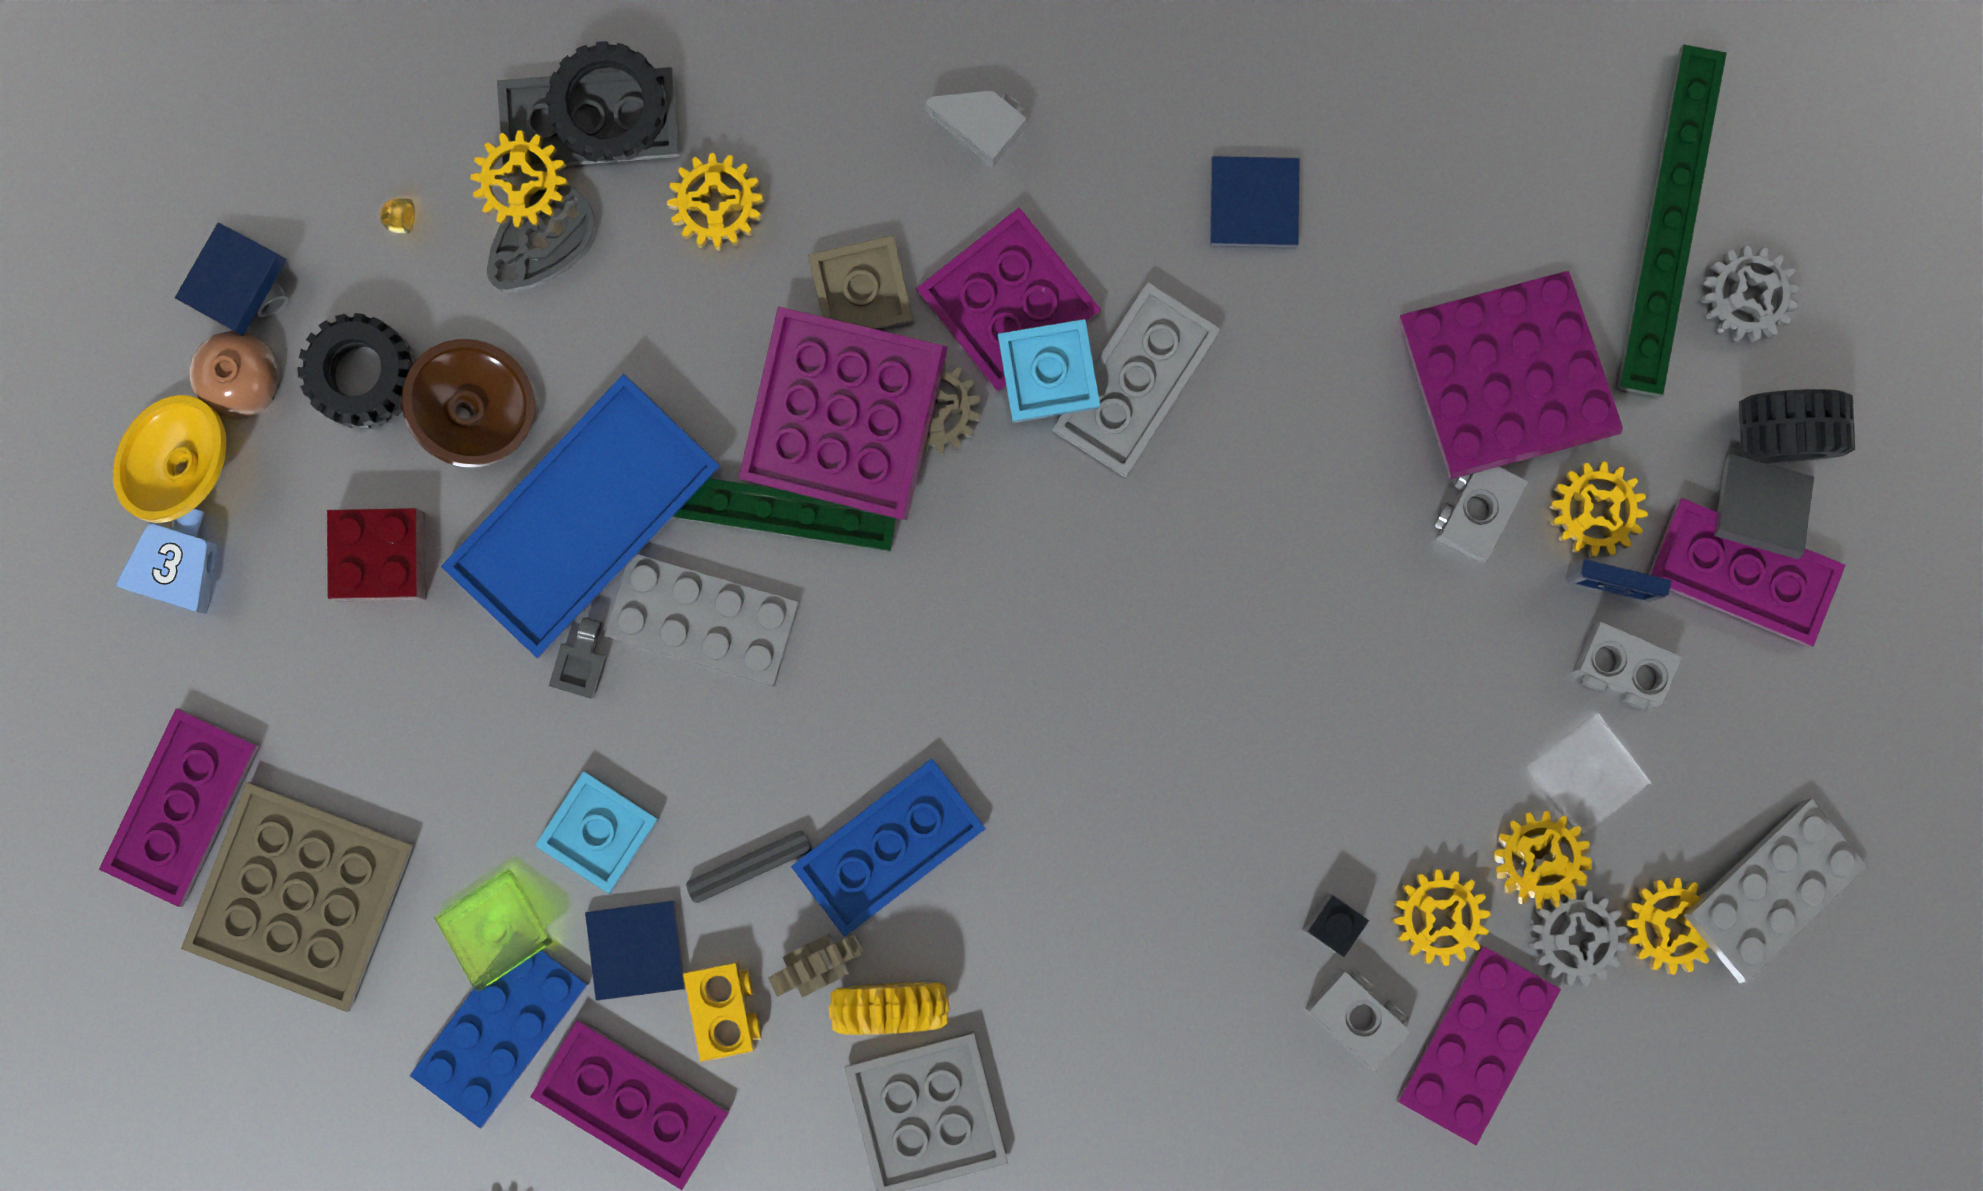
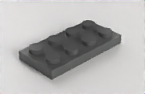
M672 67L655 68L664 86L665 100L667 102V112L664 115L663 128L660 134L657 133L653 138L654 143L647 150L642 149L637 153V157L628 161L680 157L674 71ZM625 71L589 73L585 75L573 89L570 100L572 117L577 126L590 136L602 139L618 137L632 129L641 116L644 104L642 90L636 79ZM551 76L497 80L501 133H505L511 141H515L517 131H523L529 143L536 134L543 138L541 149L543 150L549 145L555 146L557 151L552 160H563L566 166L596 163L573 153L555 132L548 117L549 112L546 104V93L549 92L551 86L549 84ZM510 152L502 157L503 166L509 161ZM530 152L531 165L534 168L546 167L538 155ZM625 158V159L617 160V161L620 162V161H627V160H626V158Z

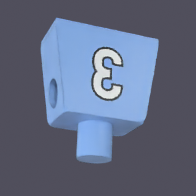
M193 509L186 515L173 520L171 529L149 523L118 578L116 587L206 614L210 600L217 544L197 538L205 512Z

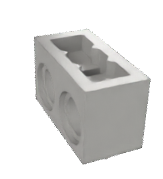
M1600 621L1593 623L1572 672L1583 676L1581 684L1602 693H1606L1607 688H1611L1624 694L1622 702L1646 711L1649 705L1652 707L1663 705L1683 657ZM1601 647L1610 649L1615 656V665L1609 672L1599 669L1595 662L1596 653ZM1642 665L1652 668L1656 676L1655 684L1649 690L1640 687L1636 680V673Z

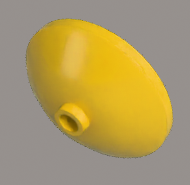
M175 395L153 403L134 419L118 445L113 463L115 493L121 505L129 513L147 522H169L186 515L208 496L221 474L226 455V433L218 413L210 405L196 397Z

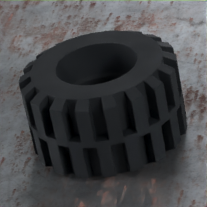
M354 313V317H348L346 314L335 316L336 321L333 323L325 320L318 325L321 331L317 335L311 332L306 338L310 345L307 350L301 349L298 357L303 360V367H297L298 377L304 382V385L300 387L303 394L311 400L310 404L325 417L350 428L356 426L361 429H370L372 424L382 426L388 423L387 418L392 414L399 416L402 413V408L400 407L402 388L410 368L416 361L415 356L409 351L411 347L406 340L382 320L375 317L369 318L361 313ZM359 347H369L380 358L381 372L379 379L368 392L358 396H347L339 390L336 384L335 372L340 359L350 350Z
M1831 389L1785 390L1754 394L1739 401L1741 456L1753 461L1768 462L1805 461L1841 457L1855 450L1853 396L1851 394Z

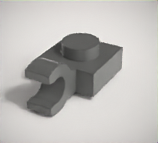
M587 617L582 618L575 645L571 646L564 643L560 645L549 683L550 687L587 698H594L606 657L605 655L593 652L603 622Z

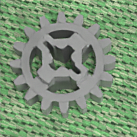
M1746 245L1741 248L1739 258L1733 250L1728 251L1723 255L1726 265L1716 261L1710 266L1716 277H1706L1702 282L1705 287L1711 289V293L1701 298L1702 303L1712 304L1713 310L1706 315L1707 320L1718 317L1721 323L1717 331L1722 333L1728 328L1733 329L1734 341L1742 339L1745 333H1748L1751 343L1761 339L1762 331L1768 338L1776 335L1778 331L1775 323L1782 327L1787 326L1791 319L1785 311H1794L1799 307L1796 301L1790 299V295L1800 291L1799 285L1789 284L1788 278L1792 277L1795 273L1794 268L1783 271L1780 265L1784 257L1779 255L1773 260L1768 259L1767 247L1761 248L1756 255H1753L1750 245ZM1751 266L1760 268L1769 275L1765 276L1755 273ZM1727 276H1729L1727 280L1730 284L1728 297L1723 299L1724 282ZM1755 288L1758 296L1746 300L1743 292ZM1777 289L1778 301L1774 310L1771 299L1774 290ZM1736 312L1746 315L1750 322L1740 320L1732 313Z
M1584 890L1580 899H1577V895L1574 900L1565 895V901L1562 902L1560 900V907L1557 908L1549 899L1552 906L1549 911L1545 909L1536 910L1537 914L1543 919L1541 925L1530 924L1529 927L1530 930L1539 933V939L1530 942L1529 947L1541 949L1543 953L1535 960L1536 964L1542 966L1550 963L1551 967L1548 971V976L1555 979L1563 972L1564 984L1570 986L1574 984L1576 976H1579L1584 986H1591V975L1594 973L1600 979L1606 980L1608 975L1605 967L1611 965L1619 968L1621 965L1618 959L1614 957L1615 952L1627 951L1628 946L1618 942V936L1628 932L1627 927L1615 925L1614 921L1621 916L1620 910L1607 912L1605 909L1608 906L1609 899L1606 897H1600L1593 903V893L1589 890ZM1583 908L1594 912L1601 919L1603 925H1593L1587 921ZM1562 914L1563 923L1556 932L1550 933L1554 921ZM1576 927L1580 931L1587 932V939L1581 941L1580 949L1578 945L1569 942V936L1576 934ZM1601 943H1606L1603 953L1594 962V952ZM1563 950L1568 953L1574 967H1569L1562 963L1553 951Z

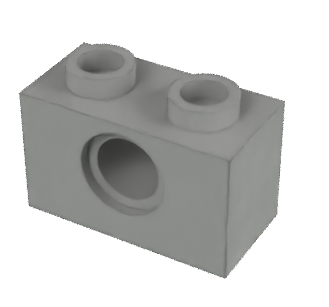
M1501 467L1458 477L1454 487L1458 488L1460 492L1453 505L1446 502L1434 523V526L1440 529L1435 539L1480 563L1488 561L1529 482ZM1478 497L1486 502L1488 515L1485 520H1475L1469 515L1467 503L1470 498Z
M1340 969L1305 1009L1364 1063L1377 1072L1412 1033L1404 1025L1408 1017L1390 1000L1384 1005L1379 1003L1370 994L1375 989V986L1357 970L1349 975L1346 971ZM1358 1005H1368L1373 1015L1371 1023L1363 1029L1354 1028L1350 1022L1351 1011Z

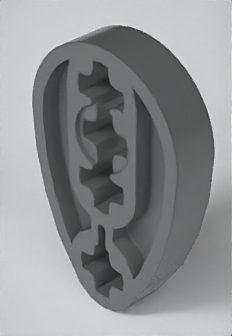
M569 185L558 186L557 192L565 198L566 202L579 201L575 207L579 214L574 219L568 215L562 219L560 224L564 229L563 232L559 235L553 231L545 237L548 246L544 250L539 247H535L532 251L528 249L532 244L528 237L530 233L535 231L540 235L547 229L544 220L549 215L543 211L538 214L540 225H533L527 217L524 218L522 228H516L513 224V217L509 216L504 225L501 224L490 249L486 270L488 279L495 288L501 292L513 293L537 287L564 273L585 256L595 239L596 218L591 205L577 189ZM546 190L537 191L530 198L529 207L536 204L544 196ZM554 200L550 206L555 212L552 218L556 219L562 214V209L559 206L561 202ZM503 262L508 266L514 262L518 264L514 269L518 277L513 282L507 278L501 282L498 281L501 276L498 267Z

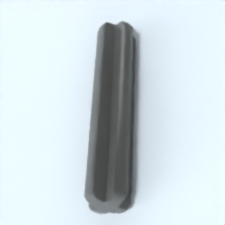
M797 831L686 883L688 894L694 903L702 902L809 853L812 850L810 841L804 831Z

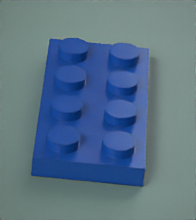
M930 759L794 863L791 868L845 937L986 828L935 761Z
M519 931L515 932L409 1076L477 1127L483 1128L589 983Z

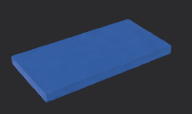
M623 374L442 564L441 568L536 658H540L715 474L721 465L626 374Z

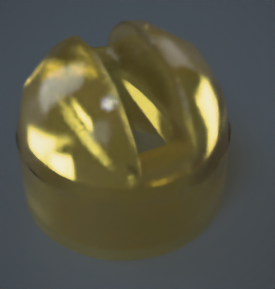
M409 198L389 199L382 204L379 210L380 222L390 232L411 233L415 224L413 201Z

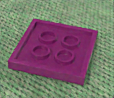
M1020 207L916 288L918 294L997 393L1006 387L998 334L1083 319L1088 323L1101 312L1100 307Z

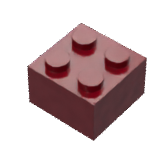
M417 508L327 510L328 599L337 602L426 600L425 512Z

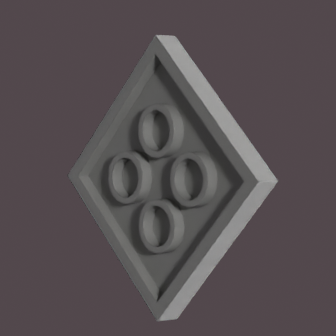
M974 1032L845 1066L876 1191H906L1008 1164Z

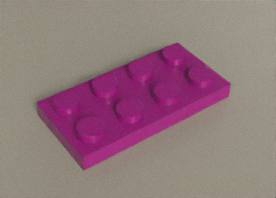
M1684 498L1678 499L1648 574L1672 580L1670 591L1807 647H1814L1846 565L1806 548L1804 554L1798 560L1714 536L1717 512Z
M176 708L99 870L177 907H183L259 745L182 709Z
M1482 945L1473 958L1396 1100L1476 1146L1561 991L1557 986Z
M579 1019L576 1020L530 1098L680 1190H683L730 1113V1111Z

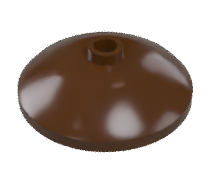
M456 339L440 343L428 349L414 362L402 388V412L410 433L428 453L452 465L483 467L500 462L520 447L533 424L535 398L528 376L518 362L509 354L483 341ZM465 408L470 413V418L464 419L459 417L456 409Z

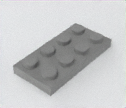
M1147 282L1093 365L1100 408L1063 414L1052 428V431L1126 478L1217 338L1221 328Z
M638 554L624 569L604 636L775 687L799 602Z
M1803 800L1696 902L1684 916L1738 982L1748 983L1868 866L1814 800Z

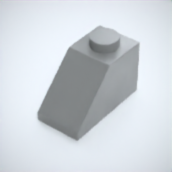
M993 90L931 96L925 103L926 112L993 167L1027 126V118L1022 115L1025 112V108L1007 93L1003 97H1000Z

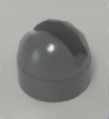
M276 281L256 313L259 317H266L279 311L289 300L283 288Z

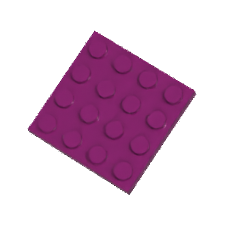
M1569 270L1399 316L1403 337L1450 479L1622 433L1623 426Z
M778 306L738 479L901 520H908L948 346Z

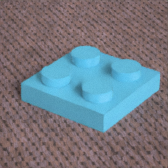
M1085 319L998 334L1012 423L1100 408Z
M583 771L535 846L600 889L611 894L659 818L588 772Z

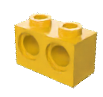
M739 961L683 973L700 1062L754 1051L756 1049L755 1040L762 1039L757 1013L749 1014L746 996L753 995L749 970H741ZM723 976L729 980L732 992L728 999L716 1000L710 995L708 984L712 977ZM731 1020L739 1026L740 1038L738 1042L726 1044L718 1038L717 1026L719 1022Z

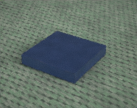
M1212 156L1210 246L1298 247L1300 158Z
M218 222L174 298L244 336L287 259Z
M1587 559L1570 564L1565 579L1568 580V583L1646 602L1668 596L1672 582L1669 579Z
M674 900L585 912L596 1001L685 989Z

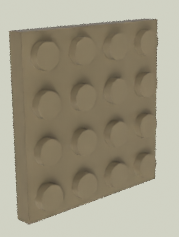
M246 782L181 949L339 1010L349 1012L414 844L251 782Z

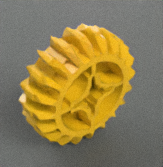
M894 982L843 986L836 988L830 993V1004L828 1005L829 1019H831L832 1030L843 1035H881L936 1030L937 1028H942L948 1022L949 997L946 994V986L939 982Z

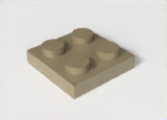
M894 235L808 255L822 317L876 330L914 322Z

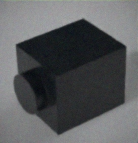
M1327 893L1302 930L1338 955L1345 957L1370 920L1334 895Z

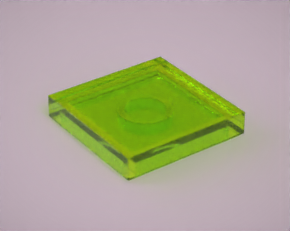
M508 868L434 917L471 985L478 992L553 943L514 873Z

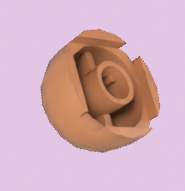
M235 331L214 334L200 344L191 359L189 378L192 391L198 399L210 405L219 416L240 420L254 417L270 406L274 400L272 397L276 393L277 385H280L281 371L278 358L269 345L252 334L245 333L242 336Z

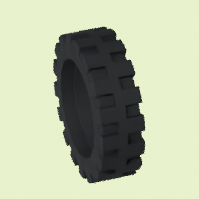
M607 41L596 42L595 46L587 47V45L575 49L577 53L571 57L567 55L559 63L561 67L551 75L549 81L551 86L549 92L546 93L548 117L555 132L573 153L579 154L591 162L604 161L606 164L618 163L617 160L626 158L628 161L637 157L638 152L642 149L647 150L654 143L653 138L657 133L660 134L664 125L663 119L667 112V102L665 100L664 86L657 71L643 54L638 51L635 52L629 46L621 43L610 45ZM611 67L623 70L636 79L642 90L644 104L641 116L632 129L618 137L602 139L590 136L577 126L572 117L570 100L573 89L582 77L596 69Z

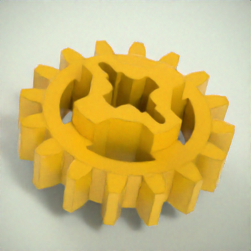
M517 131L515 141H511L505 133L499 134L501 145L497 148L488 142L484 144L486 151L489 153L486 159L482 157L474 158V161L482 167L481 173L471 174L470 179L481 183L482 188L473 192V196L476 199H487L482 208L484 213L490 214L495 210L499 211L496 220L498 223L504 225L509 216H511L516 228H522L524 218L527 217L533 225H540L538 214L543 211L545 214L553 217L555 212L550 206L553 200L564 202L565 200L557 192L558 186L569 185L568 179L558 176V171L566 167V163L563 160L553 161L552 157L557 151L556 147L549 145L542 150L543 138L537 134L529 143L523 131ZM510 152L509 161L500 169H493L497 161ZM530 152L541 158L548 172L537 171L531 165ZM521 168L522 173L538 181L523 183L521 191H518L517 186L502 180V178L517 176ZM492 187L502 188L508 194L509 207L503 205L496 198ZM546 190L544 196L536 204L529 207L530 198L537 191Z
M710 153L708 163L703 165L697 157L692 158L695 169L689 172L680 167L678 172L683 179L682 183L670 182L669 185L671 191L678 195L677 198L667 200L669 209L679 210L671 218L674 226L686 224L681 233L683 238L688 240L694 234L698 235L697 245L702 249L708 240H713L717 251L722 249L723 240L728 238L734 246L739 245L737 234L742 231L744 234L751 236L753 232L748 224L749 220L760 221L762 218L761 214L753 209L755 205L764 203V198L761 194L752 193L760 185L757 177L746 180L745 177L748 175L749 167L744 163L735 169L734 158L731 155L725 158L723 164L718 163L715 153ZM723 175L734 179L743 191L727 187L724 184ZM705 177V182L697 191L689 192L699 179ZM713 193H720L722 200L726 202L719 203V210L712 211L709 204L705 202L712 201ZM734 212H742L733 224L726 227V221ZM688 213H693V215L701 214L705 217L708 229L696 224Z
M1602 461L1598 464L1596 472H1593L1589 462L1584 463L1580 467V477L1571 470L1565 474L1569 485L1557 484L1553 490L1561 496V499L1549 503V508L1559 511V516L1551 520L1550 524L1551 526L1562 525L1564 531L1558 537L1560 542L1569 538L1574 540L1572 552L1577 553L1586 546L1588 547L1589 558H1595L1598 556L1600 548L1603 547L1605 554L1609 557L1616 554L1615 543L1623 549L1629 548L1632 544L1627 535H1640L1643 529L1635 522L1636 519H1642L1648 515L1647 511L1638 509L1637 503L1646 499V494H1634L1632 488L1636 486L1638 480L1633 478L1624 481L1622 477L1625 468L1622 466L1609 473L1608 463ZM1589 481H1603L1614 487L1608 491L1597 490L1593 484H1589ZM1572 496L1577 502L1576 517L1573 519L1570 515ZM1602 501L1606 506L1602 511L1603 516L1593 518L1590 514V511L1594 508L1593 503L1596 504ZM1625 501L1626 505L1624 522L1619 517L1620 503ZM1587 529H1598L1608 538H1591L1583 534V532Z
M1544 811L1542 821H1535L1534 816L1529 812L1526 813L1525 825L1521 826L1514 820L1510 822L1511 836L1500 833L1499 844L1504 849L1494 850V860L1502 863L1496 867L1497 879L1508 878L1504 883V891L1509 894L1518 890V901L1520 904L1523 905L1531 897L1535 898L1536 908L1542 909L1544 899H1551L1552 904L1557 908L1560 907L1561 895L1565 894L1572 900L1576 898L1574 884L1586 887L1588 883L1587 876L1582 871L1592 870V859L1584 856L1590 852L1589 841L1578 842L1582 836V829L1576 826L1568 830L1566 816L1563 815L1555 823L1551 822L1550 812ZM1544 834V835H1541V836H1538V837H1535V838H1531V839L1529 838V837L1534 836V835ZM1563 842L1569 847L1573 855V863L1569 862V857L1561 853ZM1550 851L1551 862L1545 860L1536 869L1535 858L1541 860ZM1513 857L1517 858V862L1525 867L1522 878L1514 868ZM1554 881L1557 882V883L1552 884V885L1542 886L1543 884H1547V883H1550V882H1554Z
M1433 869L1432 880L1429 881L1422 873L1417 874L1416 881L1418 886L1414 888L1404 884L1402 889L1408 895L1405 901L1394 900L1393 903L1396 907L1403 909L1401 916L1392 918V923L1403 925L1404 930L1396 936L1397 940L1402 942L1410 939L1412 943L1407 952L1414 956L1420 950H1423V962L1431 964L1435 955L1439 956L1440 963L1443 966H1449L1450 955L1452 954L1459 961L1467 960L1464 949L1468 946L1478 951L1481 947L1474 938L1477 934L1488 935L1489 932L1488 929L1480 925V919L1491 916L1490 911L1479 909L1478 906L1486 898L1485 894L1478 893L1472 895L1470 891L1473 889L1475 882L1472 879H1468L1459 884V872L1451 871L1447 880L1443 879L1441 869ZM1438 887L1452 889L1450 893L1448 892L1444 898L1433 899L1425 893ZM1466 903L1470 913L1468 928L1462 924L1461 913ZM1414 906L1420 911L1421 925L1416 930L1417 932H1415L1412 923ZM1448 907L1449 911L1446 917L1450 920L1449 925L1443 926L1438 924L1433 928L1436 920L1432 914L1435 908L1444 910ZM1440 936H1450L1457 941L1446 947L1430 946Z
M1671 877L1669 888L1660 879L1653 880L1654 892L1652 893L1645 888H1640L1638 893L1642 898V902L1640 904L1629 902L1627 905L1630 910L1635 912V917L1623 920V925L1634 928V934L1628 936L1626 942L1640 945L1634 956L1640 960L1650 956L1649 968L1656 971L1664 962L1666 973L1672 975L1676 974L1678 964H1681L1684 971L1689 973L1694 971L1692 960L1696 959L1701 963L1707 964L1709 959L1704 951L1710 948V946L1684 916L1707 892L1696 895L1698 883L1689 881L1684 889H1682L1681 879ZM1676 896L1675 899H1672L1670 906L1662 909L1653 907L1657 901L1665 897ZM1667 918H1677L1676 922L1682 926L1680 933H1670V928L1665 926ZM1645 922L1649 923L1654 934L1652 943L1647 938ZM1688 942L1694 945L1683 954L1670 956L1671 953L1675 952L1677 946Z

